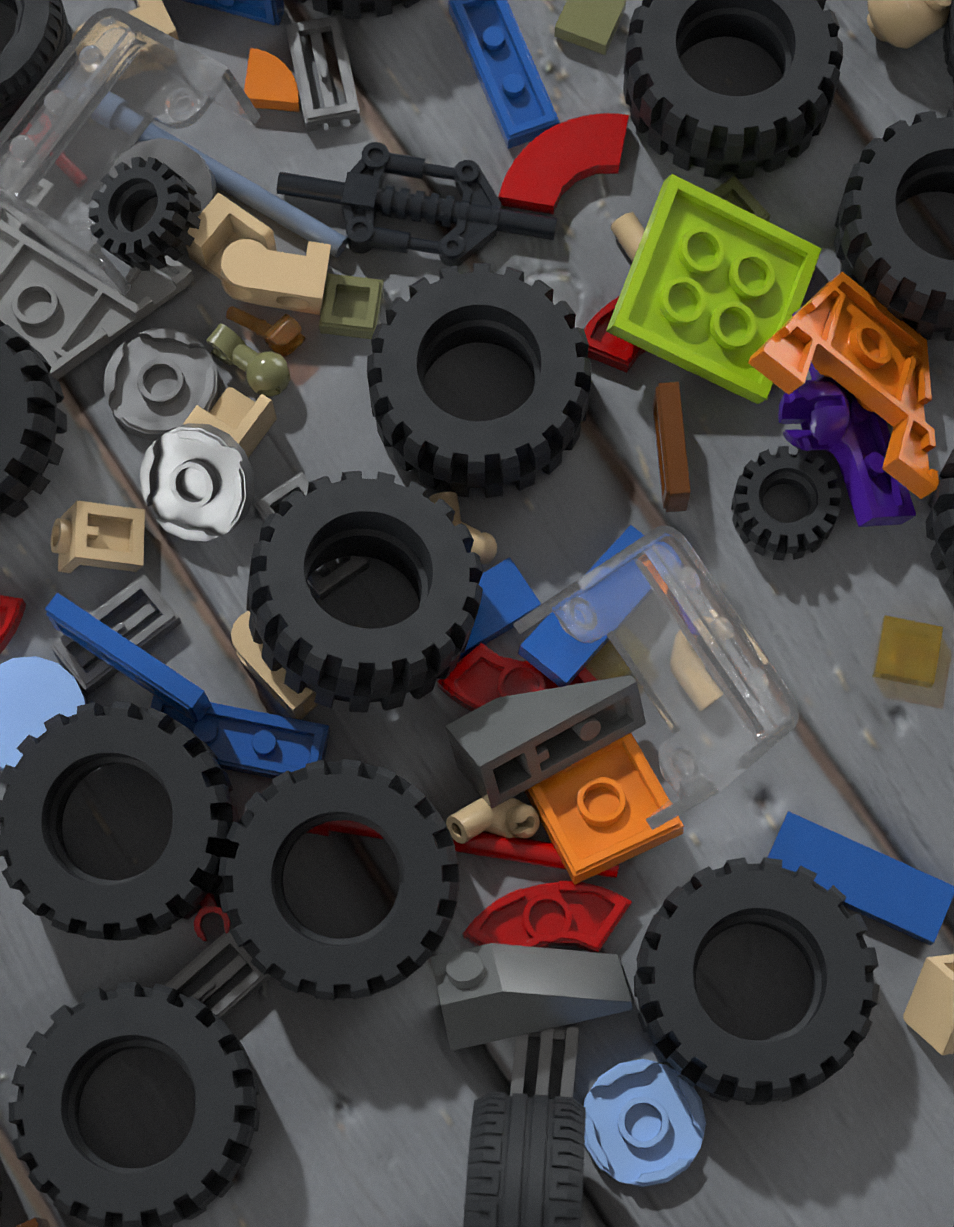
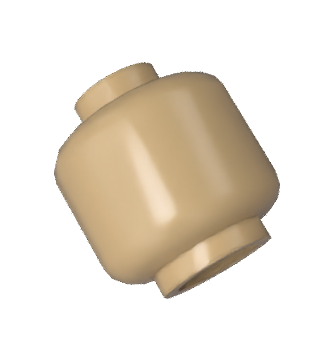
M867 0L869 12L867 15L868 26L879 40L887 41L895 47L907 49L946 24L950 11L949 5L952 0Z

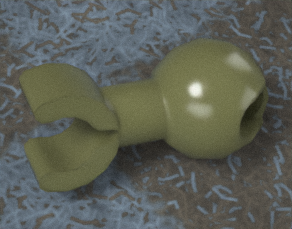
M222 323L217 326L206 340L208 344L214 347L211 351L214 357L227 365L234 364L246 372L248 385L257 394L270 397L279 395L287 389L290 382V371L286 360L281 354L272 351L257 353L248 347L233 330Z

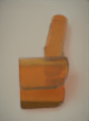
M230 306L226 312L227 319L255 332L264 339L273 352L281 354L283 357L290 355L306 340L300 333L302 331L300 324L287 313L282 315L271 326L264 319L261 320L235 306Z

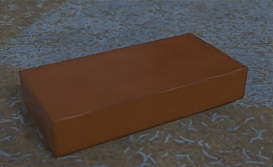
M679 382L658 383V387L655 388L652 406L663 509H666V512L686 511L691 491Z

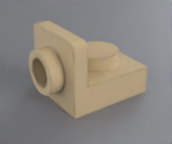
M77 500L61 518L55 520L52 528L51 550L53 553L58 554V572L71 573L79 565L137 572L144 563L145 510Z

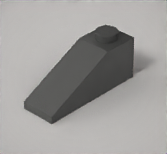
M631 675L499 697L449 723L445 727L458 769L492 809L646 724L637 681Z
M489 943L430 957L451 1051L633 1010L618 954Z

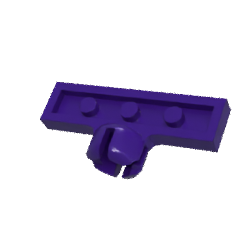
M811 362L809 367L811 380H805L802 386L789 395L785 392L779 404V423L801 424L802 429L785 430L782 433L784 438L797 449L805 451L826 450L835 456L858 527L901 525L916 516L909 490L882 469L891 437L887 422L875 412L864 409L854 395L831 377H825L820 374Z

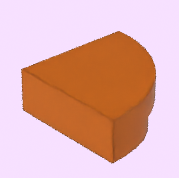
M250 48L243 93L244 106L299 112L300 100L297 83L290 69L276 56L263 50Z

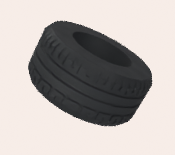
M488 1092L474 1100L463 1227H581L586 1108L572 1097L555 1096V1099H548L549 1095L534 1094V1098L522 1093H513L512 1096H506L504 1092Z

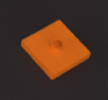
M632 733L623 736L525 790L530 803L537 810L540 821L574 885L682 835L684 831L682 821Z

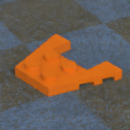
M842 271L818 291L750 356L748 363L788 395L805 383L811 362L820 374L834 379L854 395L864 409L875 412L893 427L882 469L918 498L923 499L935 491L939 484L938 471L934 469L929 470L928 452L936 447L935 429L925 422L924 405L932 400L927 340L903 320L897 319L887 310L888 308Z

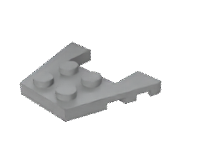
M11 159L6 166L3 175L5 183L0 195V320L30 342L31 346L44 356L51 366L49 374L56 380H59L187 288L194 280V276L190 268L178 261H174L169 256H165L167 267L158 270L151 265L150 271H141L137 267L131 268L116 289H112L26 235L56 196V191L52 183Z

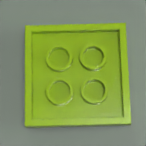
M671 174L662 184L606 332L749 401L760 404L767 400L773 382L748 363L749 358L792 317L793 313L800 309L822 248Z

